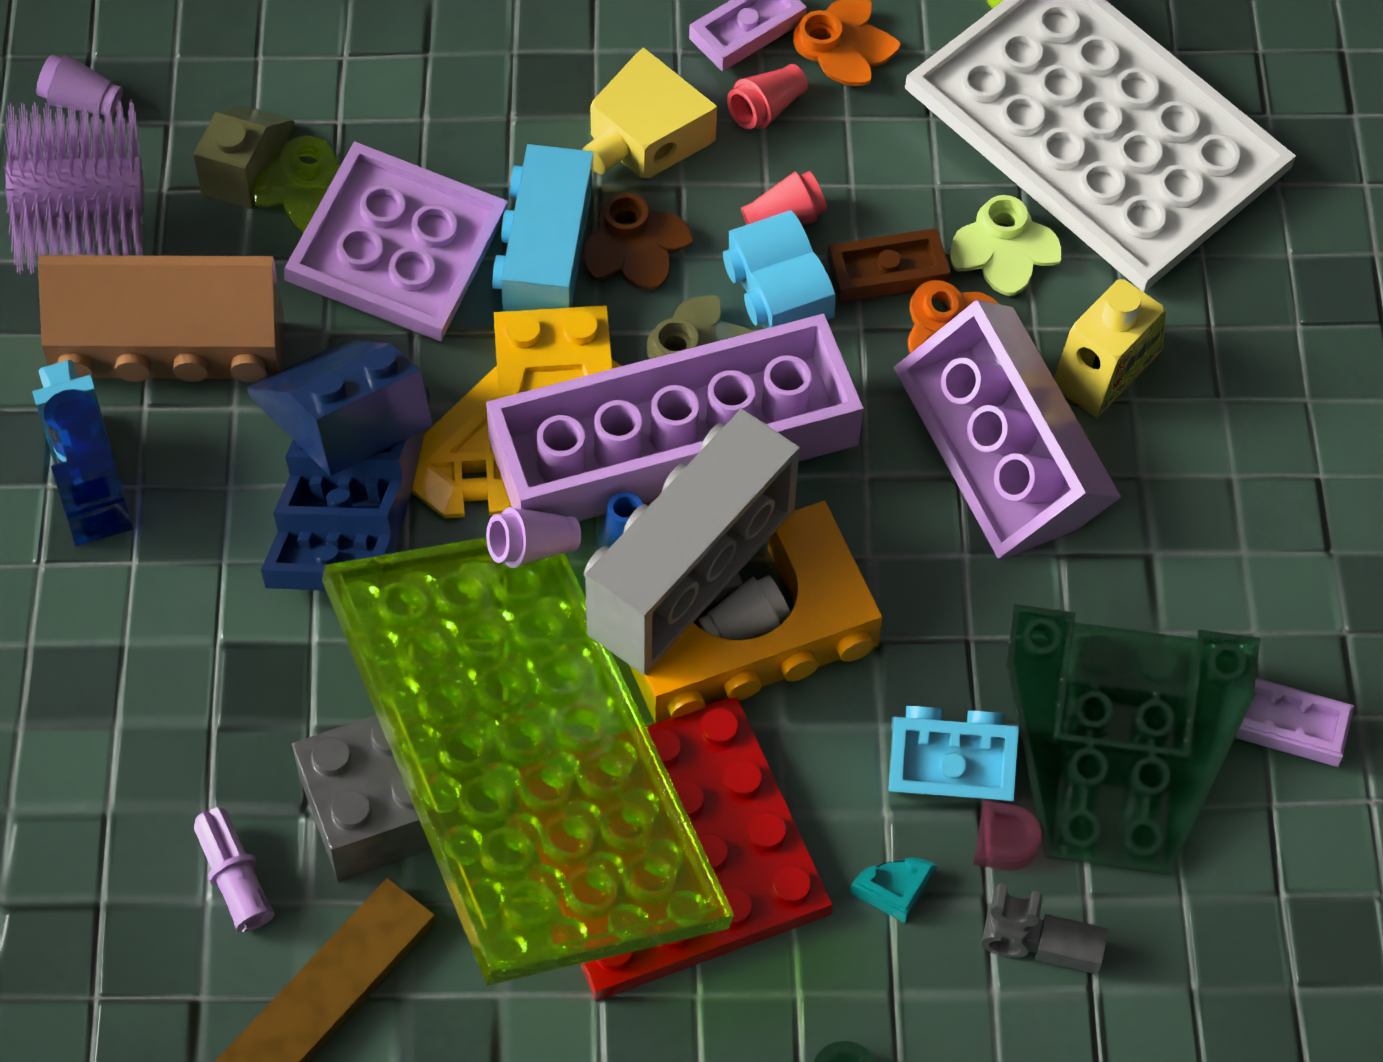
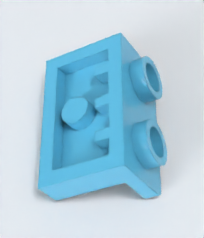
M906 706L905 718L892 717L888 791L1014 801L1019 726L1004 725L1005 713L968 710L967 722L942 720L943 708Z

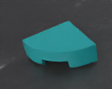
M914 857L905 858V861L887 862L878 866L873 865L866 868L851 884L850 894L906 923L935 875L937 865Z

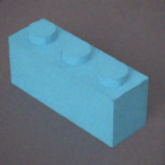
M527 144L523 166H513L510 198L516 199L514 210H505L501 241L508 244L506 256L496 255L492 280L493 289H502L503 312L572 307L594 187L593 151Z

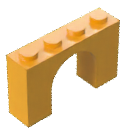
M825 500L795 510L768 539V551L794 605L790 615L780 626L760 637L746 640H731L709 634L692 623L645 676L630 666L655 723L703 709L706 705L725 698L737 697L739 701L747 699L756 694L763 686L783 679L787 681L801 680L811 675L820 666L840 659L845 662L860 659L867 655L874 647L879 646L883 617Z

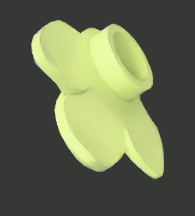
M1009 195L995 196L984 204L978 211L976 222L966 225L956 232L950 249V263L953 270L970 271L982 269L984 279L991 288L1006 296H1015L1028 286L1032 276L1033 264L1053 266L1060 264L1061 246L1056 234L1050 228L1033 222L1024 203L1018 198ZM997 224H1006L1010 227H1003Z

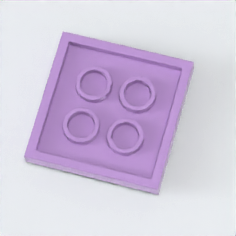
M354 141L284 268V280L441 342L503 221L508 201Z

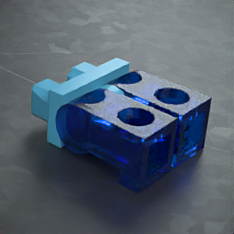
M66 360L42 367L38 371L43 388L34 390L32 393L55 464L51 466L75 546L133 530L116 466L110 451L111 445L91 375L78 378L73 360Z

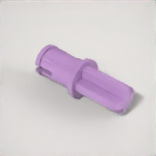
M219 807L201 813L196 817L194 830L212 868L208 878L212 885L219 886L234 920L236 930L238 932L241 930L248 932L265 925L273 919L275 913L254 871L257 866L255 856L245 853L229 814L225 809Z

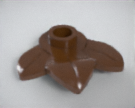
M620 193L611 197L602 207L598 218L599 228L585 241V267L588 274L594 280H601L621 271L625 280L635 287L645 290H657L662 287L669 275L670 261L668 252H677L690 247L693 244L692 235L685 222L673 213L652 211L640 196L633 193ZM628 221V222H632L633 224L625 225V224H620V223H621V222Z

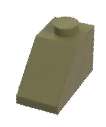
M244 105L215 112L193 153L201 194L253 209L295 127L294 120Z

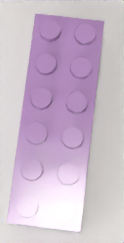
M824 313L486 402L488 439L512 508L561 514L564 516L573 515L578 521L606 514L608 501L619 492H632L640 497L643 504L654 501L662 493L664 483L673 469L681 463L688 465L701 451L702 443L709 431L718 423L726 425L741 408L799 446V461L858 446L864 410Z

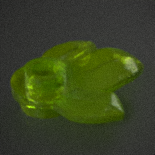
M309 135L298 136L288 141L281 151L280 160L262 168L254 183L256 206L272 207L283 204L290 220L304 233L341 166L340 163L336 162L332 148L324 140ZM310 156L318 161L314 164H306L299 157Z

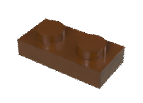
M938 228L828 245L827 260L839 303L916 291L921 284L931 280H941L948 283L950 281L951 272Z

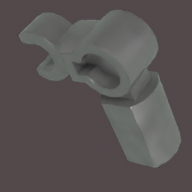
M1000 883L996 885L993 901L988 909L982 938V946L987 951L1007 958L1025 957L1030 951L1036 953V961L1098 974L1105 951L1108 928L1045 914L1044 919L1039 920L1043 901L1041 892L1033 891L1030 898L1022 899L1007 893L1008 884Z

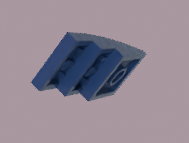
M424 387V388H425V392H426L427 401H428V406H429V400H430L429 389H428V387ZM424 431L333 476H330L293 440L285 456L290 476L273 512L278 532L261 568L265 588L380 593L398 543L409 504Z

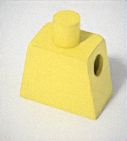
M643 47L593 100L590 111L591 135L594 140L582 150L593 151L594 171L598 174L606 173L621 161L640 178H651L709 146L716 140L717 106Z

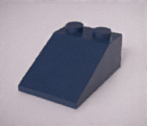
M345 340L247 387L249 397L330 476L433 426L421 370L391 343Z

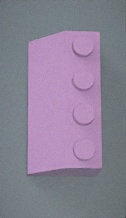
M975 300L893 367L998 559L1005 560L1074 532L1121 498L1013 307Z

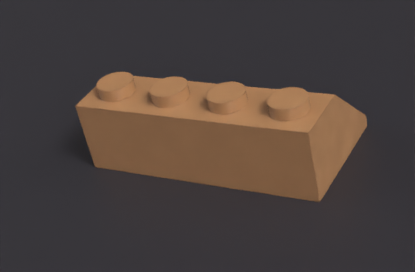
M39 255L38 277L41 341L48 366L66 360H73L78 378L91 375V378H121L132 382L143 381L147 378L180 379L187 382H197L203 379H238L244 382H256L281 371L285 320L273 256Z

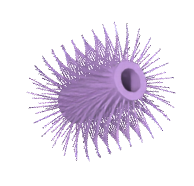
M108 100L107 107L105 103L106 117L104 111L105 128L103 124L105 146L102 135V147L101 119L99 123V108L97 114V102L95 109V101L94 109L92 106L93 121L91 117L93 139L90 133L91 127L88 129L86 104L84 113V101L83 111L81 103V113L79 112L80 126L78 125V120L75 122V108L73 116V102L72 113L71 102H69L70 114L68 107L66 132L64 114L62 119V105L60 116V102L56 104V131L54 120L53 125L51 121V109L49 119V103L48 118L47 105L45 103L46 119L45 109L43 108L44 123L42 119V135L41 115L39 114L38 122V106L36 120L35 102L34 109L32 105L33 123L30 113L32 135L30 121L28 129L27 110L25 123V104H23L24 122L22 103L21 115L19 109L20 128L17 115H15L14 126V106L12 125L11 103L10 115L8 105L9 128L6 114L8 139L4 127L9 155L8 159L4 145L7 158L6 168L4 167L6 171L5 191L8 206L6 213L9 212L10 216L9 234L12 223L11 252L13 250L14 236V265L16 254L17 273L19 257L20 275V256L23 271L22 252L25 262L26 248L28 269L30 256V274H32V256L34 273L33 255L36 267L35 250L37 256V243L38 255H40V252L41 255H46V253L48 255L47 242L48 247H50L49 255H51V244L52 255L53 252L54 255H59V251L61 255L63 234V255L64 245L65 255L66 253L67 255H72L71 242L73 246V231L74 255L75 243L76 255L77 248L78 255H83V252L85 254L83 234L85 236V250L87 241V255H96L95 244H97V237L98 255H107L109 221V249H111L112 255H119L118 239L120 243L118 223L120 226V216L121 240L123 229V255L124 253L125 255H130V249L132 250L130 232L132 234L134 225L136 256H143L142 241L144 239L142 224L144 223L142 214H144L145 204L142 159L139 157L140 143L138 145L136 112L134 117V103L132 107V100L131 103L129 102L130 112L128 110L129 142H127V134L125 141V118L123 125V107L121 112V101L119 106L118 100L115 150L114 126L112 136V112L110 117V104L108 110ZM78 128H79V139H78V150H77V135H78ZM90 135H91V141H92L91 153H90ZM127 143H128L129 153H128V155H127V157H126ZM132 214H133L132 230H131L130 215H131V217H132ZM94 221H95V226L97 227L96 234H95ZM49 230H50V245H49V239H48V237H49ZM59 233H60V237H61V247H60V241H59ZM23 242H24V246H25V258H24Z

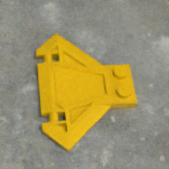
M607 305L493 312L497 365L423 435L411 493L444 519L464 518V502L488 501L489 516L501 514L506 508L512 507L488 439L486 402L621 367L619 363L611 358ZM463 473H487V477L463 479Z

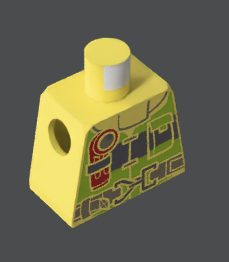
M1124 279L1116 280L1074 323L1069 332L1054 376V380L1062 394L1092 416L1098 418L1162 351L1167 312L1163 305ZM1096 356H1098L1101 363L1100 369H1093Z

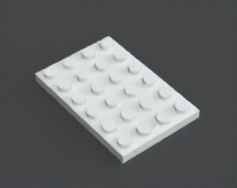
M1004 0L914 69L906 78L905 89L1143 292L1149 289L1292 168L1296 157L1290 150L1106 0Z

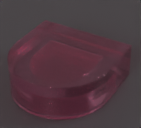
M983 800L973 865L1007 871L1018 870L1029 865L1036 857L1041 842V828L1034 815L1016 805Z

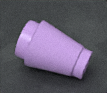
M52 54L48 57L40 72L36 93L38 96L46 98L49 106L56 107V104L60 102V108L62 105V108L68 109V107L70 109L69 102H71L72 110L73 102V110L75 108V110L81 111L82 103L83 111L84 101V112L86 104L87 113H93L92 106L94 109L95 101V109L97 102V114L99 108V115H104L105 111V116V103L107 107L108 100V110L110 104V117L111 112L113 117L117 111L118 100L120 105L123 87L113 84L112 81L68 54L62 58Z
M508 507L501 514H495L490 518L486 534L487 546L495 562L505 563L511 568H516L566 552L576 551L581 542V528L577 518L573 515L564 516Z

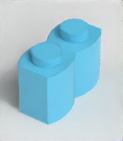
M792 210L729 231V249L723 251L725 268L733 283L741 281L747 293L744 294V301L748 315L755 326L762 324L764 329L823 313L827 320L835 318V292L824 266L813 252L799 219Z

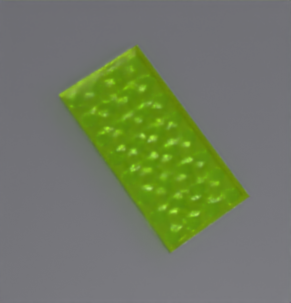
M484 537L325 565L322 582L487 986L729 929L734 916L733 911L615 659L608 649L587 635L586 597L565 553L511 568L505 563H497L493 560L488 550L487 538Z

